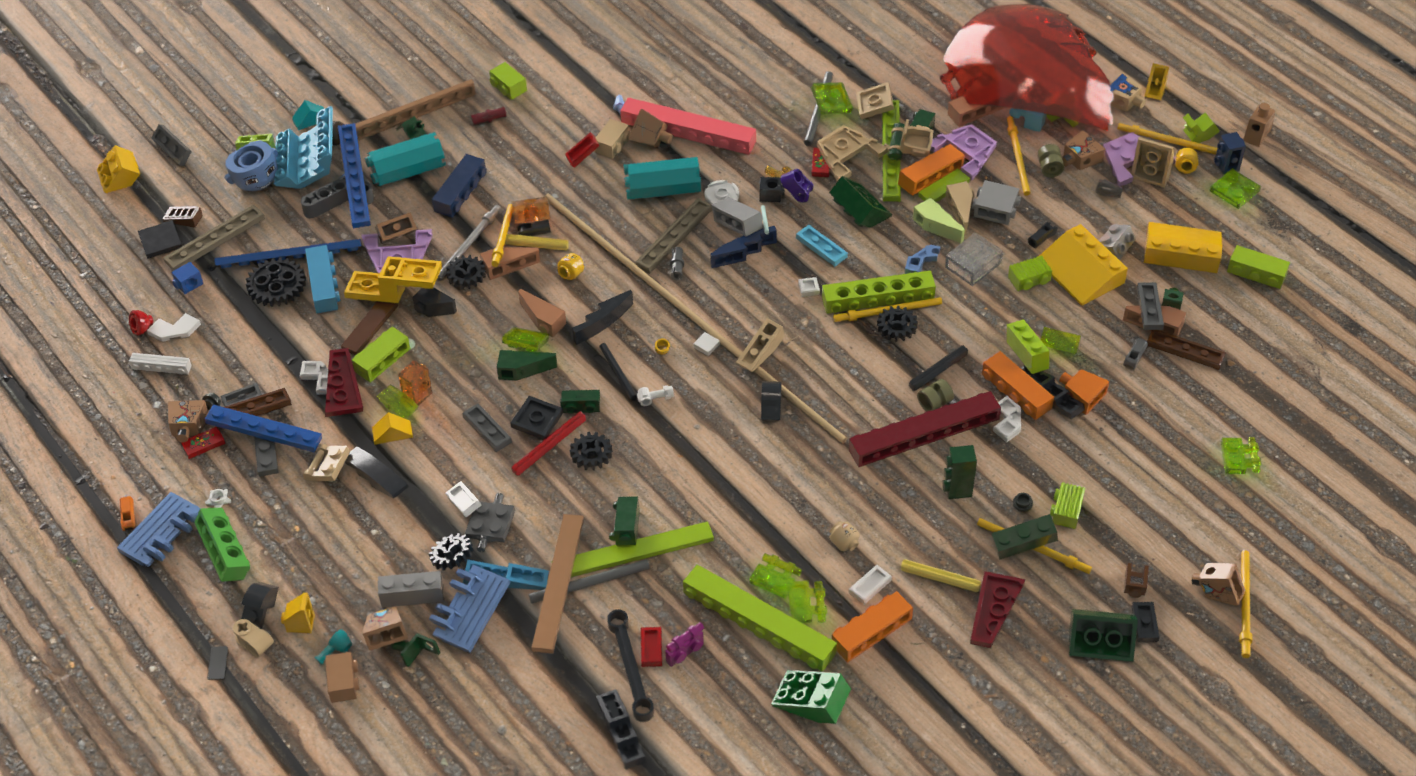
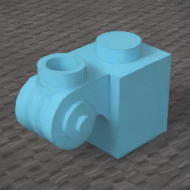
M1017 99L1009 112L1013 118H1020V116L1025 118L1024 128L1040 132L1046 120L1048 106L1035 102L1027 103L1024 99Z

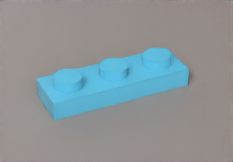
M810 225L796 233L797 240L834 267L848 256L845 250Z

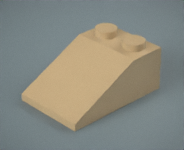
M1139 137L1131 172L1133 178L1165 187L1173 166L1174 147Z

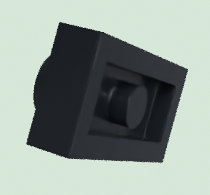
M1133 602L1132 613L1138 620L1137 642H1159L1160 636L1154 602Z

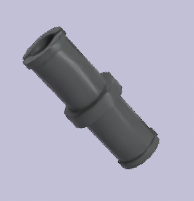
M675 247L671 251V278L679 280V278L682 279L683 249Z

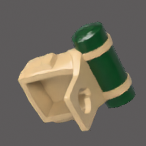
M907 119L905 124L895 123L891 131L892 136L890 147L888 148V158L896 161L901 160L903 154L927 157L932 145L933 130L920 125L916 127L908 126L909 120Z

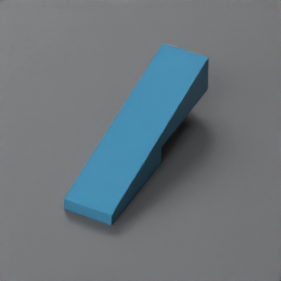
M467 559L465 571L469 572L472 565H476L509 579L510 584L508 588L546 589L549 575L548 570L509 563L508 567ZM463 579V583L468 585L470 581Z

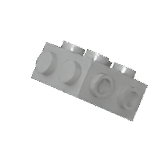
M985 180L983 186L978 188V199H974L972 209H975L974 217L1009 225L1011 218H1015L1017 210L1015 207L1020 205L1021 196H1018L1019 188Z

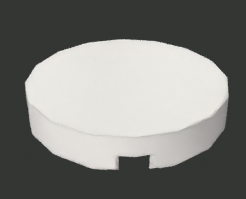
M726 180L714 181L704 191L705 201L712 205L727 197L736 201L740 198L739 188L736 184L728 183Z

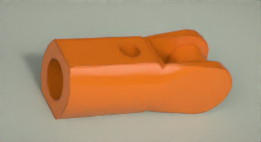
M130 496L122 497L119 500L122 531L132 527L135 529L136 521L133 498Z

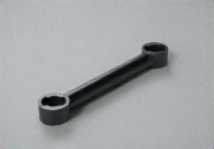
M616 609L607 616L608 628L611 632L615 633L633 695V716L639 722H647L654 716V704L650 698L646 697L627 632L629 626L628 615L625 611ZM616 618L617 620H622L624 623L621 625H614L611 623V621ZM639 706L648 708L650 711L645 714L638 713L636 709Z

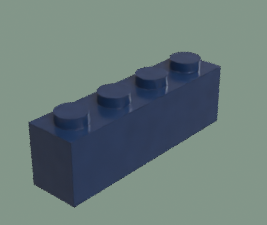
M465 154L432 198L434 212L453 218L456 212L460 210L464 201L469 198L473 189L477 187L481 178L486 175L487 168L485 167L484 159Z

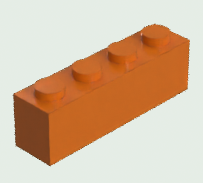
M951 144L940 148L927 157L903 168L899 173L898 185L913 196L954 170L961 169L965 155Z
M1001 351L983 362L982 375L984 378L993 383L1000 392L1011 398L1034 420H1037L1052 409L1054 396Z
M897 591L892 595H886L880 603L870 606L865 613L859 617L855 616L847 625L839 627L833 632L832 640L837 642L836 651L848 663L910 621L913 615V607Z

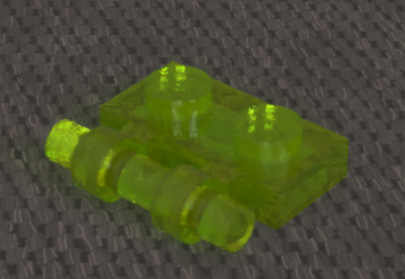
M1254 437L1247 439L1248 444H1243L1242 438L1221 439L1225 474H1246L1247 468H1252L1254 473L1261 471V458L1258 457L1259 445ZM1244 454H1250V458H1245Z
M764 553L762 561L768 564L764 566L759 563L750 576L749 583L786 599L795 585V579L791 575L800 576L802 569L796 567V564L792 562L787 563L780 560L774 554L771 556ZM775 567H778L785 571L783 573H780L774 569Z
M790 581L787 583L790 617L801 623H811L812 615L815 614L818 616V622H826V614L828 612L827 606L824 603L826 593L822 581H815V588H809L808 581ZM810 597L816 598V605L811 606Z

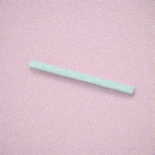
M762 205L761 212L764 232L769 234L766 209Z

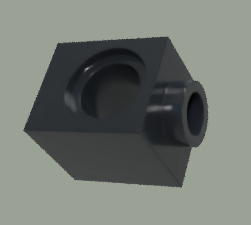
M760 177L759 202L781 203V195H785V188L781 185V177Z

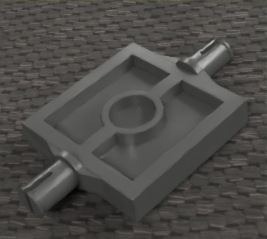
M496 493L493 503L480 502L482 506L472 512L465 535L467 538L479 541L477 547L479 552L481 550L482 553L485 552L488 542L505 543L516 510L513 505L501 504L504 498L502 493L500 495Z

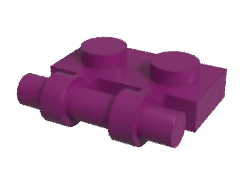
M701 622L695 626H689L685 633L675 636L671 639V643L666 645V663L670 667L683 662L686 656L693 651H698L704 644L702 632L704 626Z

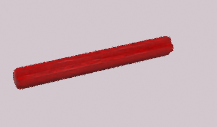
M581 411L576 413L511 467L512 472L516 476L522 474L585 422V414Z

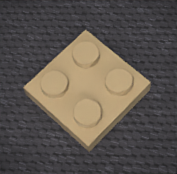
M889 82L856 92L861 120L894 109Z

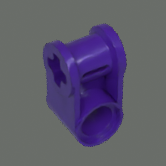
M794 169L781 176L782 186L791 193L795 200L801 203L808 201L809 192L813 190L814 185L800 169Z

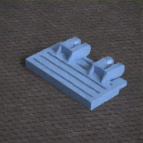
M170 492L117 547L119 553L147 567L154 562L151 556L159 561H163L166 557L158 549L162 548L171 553L174 549L171 543L181 533L178 528L189 533L192 530V526L185 522V520L187 519L194 523L200 507Z
M472 565L469 572L462 569L456 571L460 578L470 581L468 585L453 579L449 583L450 586L466 593V595L457 592L449 607L439 603L435 607L436 610L449 616V618L445 620L436 615H431L429 618L434 624L445 628L443 630L436 627L432 634L434 637L468 653H471L510 584L509 579L476 565Z

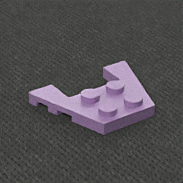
M970 124L952 130L950 134L944 135L942 133L937 135V138L932 140L930 150L934 153L946 145L951 144L969 160L968 163L961 167V171L973 180L996 148L997 142Z
M1133 132L1103 144L1105 156L1108 163L1111 164L1112 173L1116 176L1119 187L1133 182L1132 174L1126 169L1133 166L1137 142L1140 137Z
M432 229L416 230V244L379 247L378 234L362 235V241L376 272L380 273L388 256L423 259L433 234Z

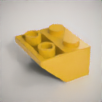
M116 145L107 153L106 158L97 167L99 179L105 193L132 186L140 175L133 151Z

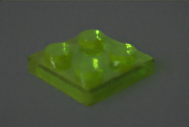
M843 82L813 83L810 87L821 114L851 113L854 108Z
M1231 169L1211 186L1210 192L1239 209L1260 192L1261 186L1236 170Z
M513 327L502 336V343L508 344V347H523L530 352L539 350L549 341V334L517 327Z

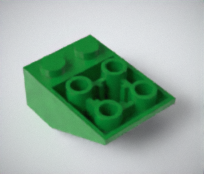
M787 670L771 705L817 723L836 724L851 688L841 673Z

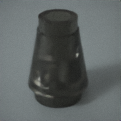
M1099 179L1095 193H1098L1099 196L1120 198L1123 188L1106 179Z

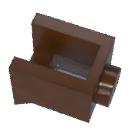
M1132 563L1127 564L1124 593H1128L1133 598H1139L1141 595L1145 596L1149 566L1145 565L1143 573L1132 571Z

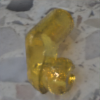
M771 166L765 168V173L771 177H781L783 174L791 171V168L784 166L782 171H778Z

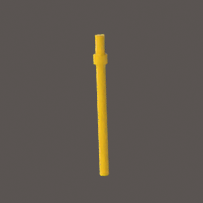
M1009 116L1007 117V131L1011 137L1023 194L1028 196L1031 192L1017 136L1018 128L1014 123L1013 117Z
M1119 123L1117 130L1133 132L1136 135L1215 155L1217 153L1216 147L1141 129L1137 125L1130 126Z
M508 204L497 245L492 252L493 259L491 264L493 267H498L500 260L503 258V247L514 211L513 204Z
M938 297L890 306L896 309L898 305L900 309L907 307V310L941 305L942 298ZM890 306L860 311L849 310L847 313L833 315L834 322L856 321L857 318L879 315V313H883V309L889 311Z
M979 518L977 522L978 526L991 532L1005 529L982 518ZM1046 546L1032 549L1064 563L1066 567L1072 570L1075 568L1087 574H1090L1092 570L1091 566L1078 561V558L1071 555L1068 557Z
M1242 551L1241 579L1246 591L1241 599L1242 632L1239 634V642L1242 644V657L1249 658L1250 644H1252V633L1250 632L1249 551Z

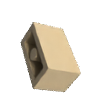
M610 119L596 136L600 146L595 150V153L613 159L621 151L625 142L629 141V125Z

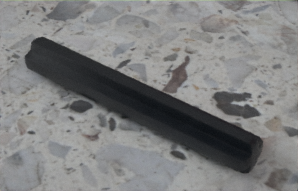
M964 345L959 346L909 381V388L913 391L918 390L968 355V349Z

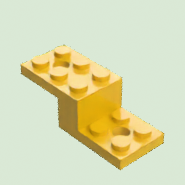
M388 256L380 273L354 271L344 291V296L354 300L399 303L405 287L433 289L442 269V262Z

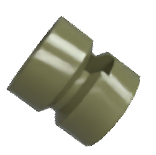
M1054 144L1042 146L1037 153L1042 174L1050 178L1059 176L1064 171V163L1059 147Z
M939 379L930 386L920 390L917 393V398L925 411H932L951 402L954 399V393L951 386L945 380Z

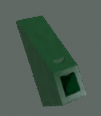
M500 350L496 367L498 380L518 381L557 368L556 353Z

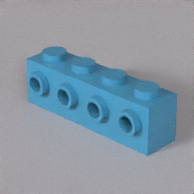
M327 245L305 249L316 313L339 310L337 302H340L341 299L339 291H335L338 288L337 278H333L336 275L334 264L331 265L334 262L332 251L328 252Z

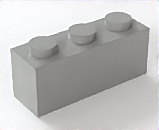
M730 197L711 205L714 221L744 236H748L763 228V218L759 211Z
M433 571L379 576L378 596L381 608L444 602L441 572Z

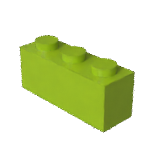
M1236 245L1227 272L1281 289L1290 262Z
M1023 319L1007 324V343L1031 374L1049 369V350Z
M393 326L390 327L363 351L355 355L352 359L354 372L371 383L410 350L408 336Z

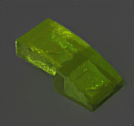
M391 384L376 396L389 410L393 409L400 417L405 419L419 407L405 393Z

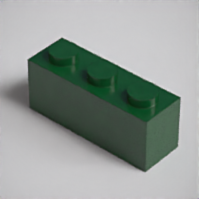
M974 446L949 447V454L945 456L947 468H944L945 480L942 481L943 491L947 492L948 499L972 497L977 466Z
M1051 514L991 533L999 560L1058 541L1057 530Z

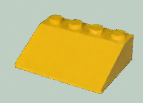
M1148 222L1144 263L1218 273L1222 256L1221 232Z
M1082 224L1066 231L1040 254L1052 269V277L1081 306L1123 285L1126 280L1128 268Z

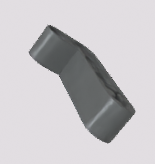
M345 176L302 197L301 205L306 218H315L349 201ZM364 177L367 203L369 205L374 201L371 184Z

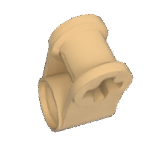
M241 619L233 625L237 644L248 650L255 657H260L274 643L273 638L266 631L258 628L249 620Z

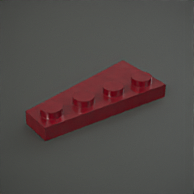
M349 348L330 350L325 417L363 412V404Z
M984 571L970 639L971 645L986 648L992 647L1026 579Z

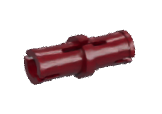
M504 106L493 110L486 109L485 112L471 115L473 125L487 121L490 123L492 120L507 117Z

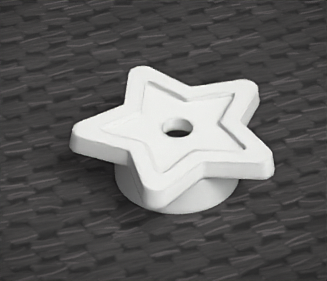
M211 490L209 499L205 504L221 508L222 505L231 503V499L227 497L228 490Z

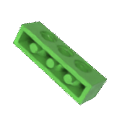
M200 508L194 523L220 580H244L250 569V562L243 552V547L240 545L236 532L232 529L224 509Z

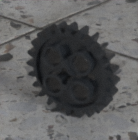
M272 258L271 262L265 260L264 265L258 263L259 268L253 267V272H249V278H246L248 295L251 296L252 300H256L257 304L262 302L263 306L270 303V306L273 307L274 303H277L278 307H280L281 302L287 305V300L294 301V296L300 297L299 292H304L303 287L306 286V276L303 268L301 269L300 264L296 265L295 261L289 262L288 258L285 261H282V258H279L278 261Z

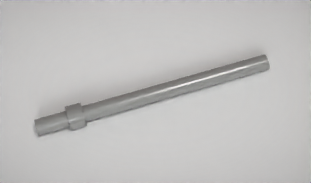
M495 205L490 212H487L482 217L481 223L442 267L437 278L438 280H442L446 275V267L450 266L449 262H455V257L459 259L487 225H491L495 220V216L501 210L499 205Z

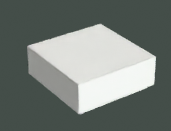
M817 277L798 279L801 297L820 295Z
M704 332L693 343V347L709 356L720 345V340Z

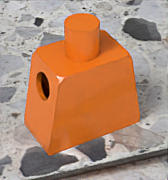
M1079 370L1074 376L1064 372L1059 379V382L1064 384L1065 388L1070 391V397L1084 403L1085 410L1082 413L1085 415L1107 394L1109 386L1108 380L1085 370Z

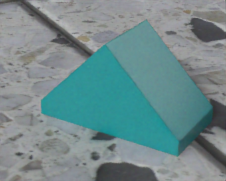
M304 100L292 117L297 130L316 125L317 113L325 108Z

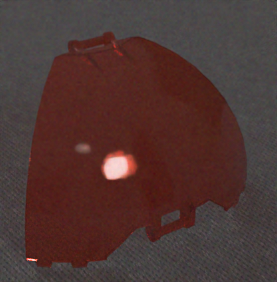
M1030 4L997 5L974 16L962 27L948 47L943 59L949 70L939 78L941 83L945 84L951 101L964 96L970 105L997 106L1039 112L1081 122L1104 131H1108V126L1112 125L1113 115L1110 114L1111 102H1114V93L1110 91L1109 79L1092 59L1096 55V50L1088 43L1084 31L1074 26L1067 19L1069 15L1051 8ZM954 78L960 86L957 92L951 83Z

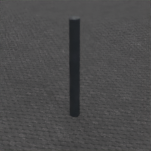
M602 343L599 348L631 400L637 399V394L606 343Z

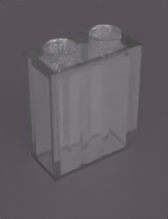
M974 233L946 255L945 268L971 286H974L1001 264L1003 251L984 237Z

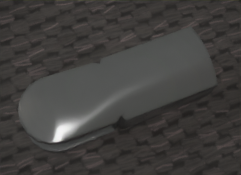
M1136 339L1124 360V366L1129 365L1133 367L1132 369H1136L1148 346L1146 340Z

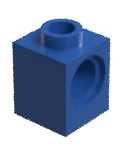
M191 262L171 272L174 279L172 280L174 287L177 290L180 289L184 294L204 284L200 271Z

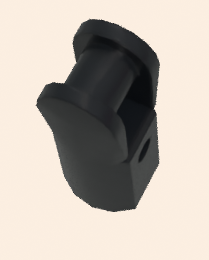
M549 220L520 223L517 225L518 235L533 236L551 232Z
M1047 221L1037 232L1028 238V244L1033 248H1037L1048 238L1054 236L1058 227L1051 226V223Z

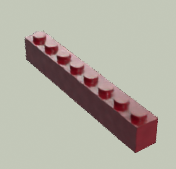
M991 391L980 393L974 397L962 399L959 402L944 405L941 408L926 411L923 414L873 429L870 432L855 435L849 438V452L859 468L1000 420L1001 406Z

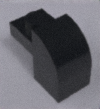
M762 381L761 420H780L782 382Z
M263 582L251 584L241 603L244 605L241 619L249 620L252 624L262 629L267 608L275 606L279 587Z

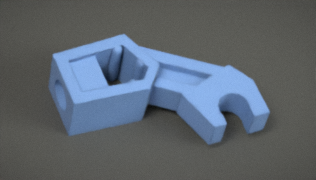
M928 245L913 256H908L905 274L921 272L924 262L937 261L940 246Z

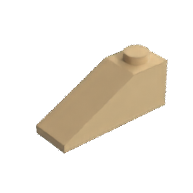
M967 181L947 185L946 200L957 223L964 227V235L967 234L972 198H974V190L969 187Z
M767 318L740 355L736 364L753 372L776 350L785 337L783 326Z

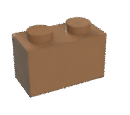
M411 212L375 226L381 244L417 230Z
M351 652L325 656L327 687L331 703L357 699L356 691L360 690L359 678H355V672H359L357 659L353 660Z

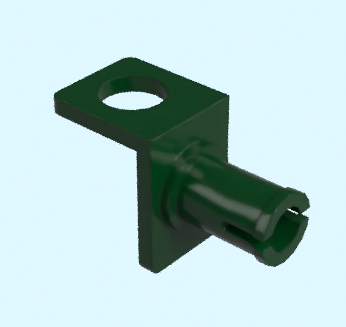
M415 116L396 128L397 131L403 128L409 139L427 135L423 130L424 123L421 125L423 121L417 120Z
M1174 287L1165 289L1162 306H1170L1180 310L1184 292Z
M418 633L415 634L410 642L402 640L391 644L392 649L401 652L400 655L407 667L412 664L423 649L437 655L441 653L435 640Z

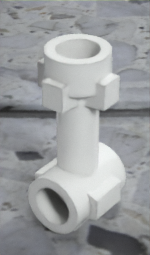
M668 385L663 386L662 390L649 392L647 387H642L637 393L638 402L642 406L650 405L652 399L665 397L667 400L674 397L673 387Z

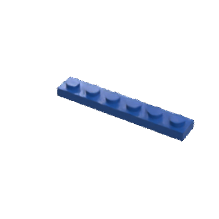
M217 405L211 407L205 418L206 424L314 453L322 440V433Z

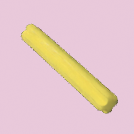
M507 234L505 240L506 245L564 251L568 250L569 247L568 240Z
M906 559L901 564V570L974 592H979L981 588L980 580Z

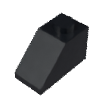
M434 287L433 289L421 288L412 297L414 309L427 317L450 315L457 312L455 299Z

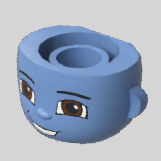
M263 141L250 142L229 154L225 161L228 172L224 177L229 184H235L240 189L246 191H258L268 187L273 182L275 172L278 170L276 161L278 156L277 150L271 148L269 144Z

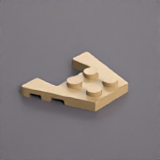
M845 125L817 141V147L837 181L841 176L846 178L851 176V170L842 163L864 149H868L879 159L888 153L890 145L886 143L882 145L877 142V139L866 138L863 136V133Z

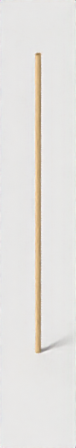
M550 194L545 195L544 199L705 332L720 340V344L737 358L740 357L743 352L554 197ZM760 366L754 370L765 381L778 382ZM782 385L781 394L839 442L844 444L847 441L846 436Z

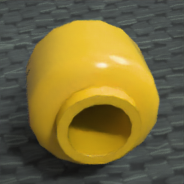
M1183 148L1177 152L1175 156L1177 170L1181 173L1189 174L1197 169L1198 154L1194 149Z
M574 253L567 254L557 264L558 274L567 280L575 279L584 270L582 258Z

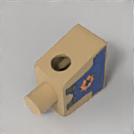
M1121 73L1104 89L1102 103L1128 111L1134 105L1143 108L1146 99L1141 97L1142 86L1124 73Z

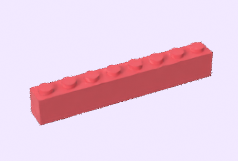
M628 97L620 110L622 123L634 126L640 109H643L666 123L668 126L665 132L675 137L750 155L756 143L755 128Z

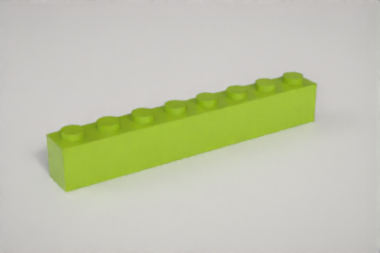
M698 564L683 580V593L688 598L699 601L704 607L713 609L723 618L730 619L739 627L750 630L758 638H764L771 642L774 647L785 650L793 658H799L813 669L823 672L836 655L837 642Z

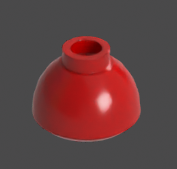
M132 310L130 312L129 326L136 336L144 334L153 325V317L151 315H147L140 310Z

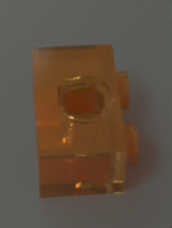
M547 197L512 201L515 224L550 219Z
M413 360L398 374L403 399L418 407L433 393L429 370L424 364H419Z

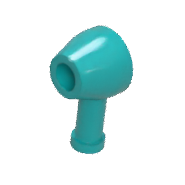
M343 629L338 630L329 640L328 646L318 656L314 657L315 660L322 665L326 660L325 656L331 655L334 650L342 653L347 652L352 646L348 634Z

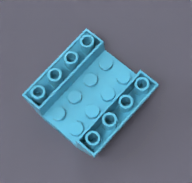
M331 106L320 110L317 113L316 126L300 136H297L290 128L276 135L275 149L278 152L276 159L278 170L275 172L274 185L302 189L329 174L332 160L333 108Z

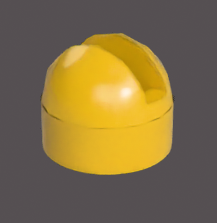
M664 338L658 339L655 342L657 354L665 355L670 349L669 341Z

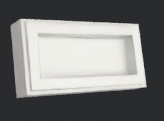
M461 481L445 493L465 517L482 506L479 500Z
M876 565L849 588V594L865 605L892 581V576Z

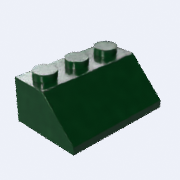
M841 176L829 192L834 197L833 201L840 206L842 205L844 207L843 211L849 216H853L855 218L854 222L860 227L864 225L871 228L892 216L861 183Z
M1071 609L1069 656L1134 662L1138 623L1136 616Z

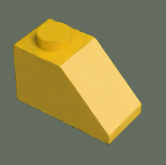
M303 593L287 603L285 612L281 614V623L284 624L288 633H312L315 614L309 594Z

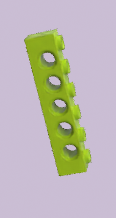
M931 270L822 285V300L826 314L932 299L935 298L936 285Z

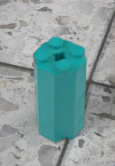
M436 132L368 152L367 157L364 159L367 168H371L372 174H370L372 183L377 184L379 187L446 166V162L442 163L445 155L439 138H434L437 135Z
M698 157L623 164L624 175H627V177H624L625 188L629 187V189H626L627 200L701 192Z

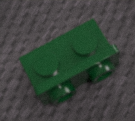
M600 390L562 391L560 405L563 408V413L572 414L580 411L582 413L600 412Z

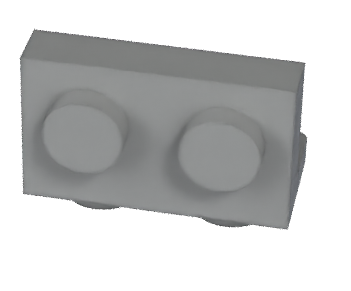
M1114 224L1109 227L1099 241L1120 260L1136 238L1130 225Z

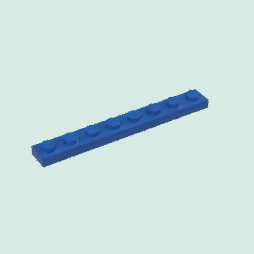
M355 123L338 126L352 226L353 229L371 226Z
M361 239L214 259L215 265L227 268L232 267L231 263L238 262L239 266L250 265V261L257 260V263H265V260L268 261V258H275V261H278L279 258L286 260V256L293 255L294 259L303 258L304 254H306L305 249L327 245L328 251H332V254L340 253V249L347 248L348 251L359 250V246H362Z

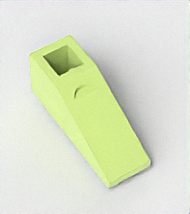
M930 198L914 207L913 220L922 229L958 243L964 242V227L958 224L934 200Z

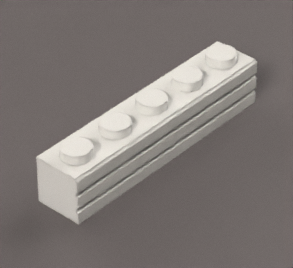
M132 353L129 360L131 369L189 374L192 366L189 358Z

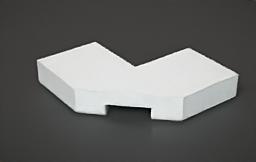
M185 313L174 325L158 319L147 332L148 335L164 342L174 337H189L201 323L200 320Z
M302 361L301 380H318L316 393L326 394L328 368L322 361Z
M1008 396L998 402L1001 406L1000 416L1004 420L993 427V432L1006 443L1021 433V407Z

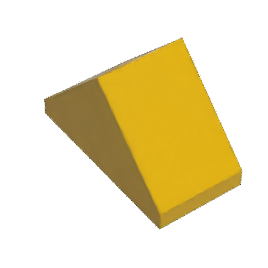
M1152 64L1144 97L1157 100L1162 99L1169 66Z
M389 412L372 427L374 445L413 438L410 420Z

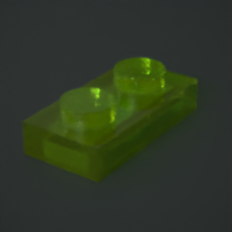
M1048 327L1043 328L1041 341L1046 347L1077 354L1081 335Z

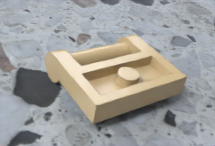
M319 444L317 453L310 467L305 470L303 477L308 481H335L350 453V449L348 446ZM324 455H326V457H325V459L323 460V462H322V464H321L319 470L316 471L317 468L319 467V465H320V463H321V461H322Z

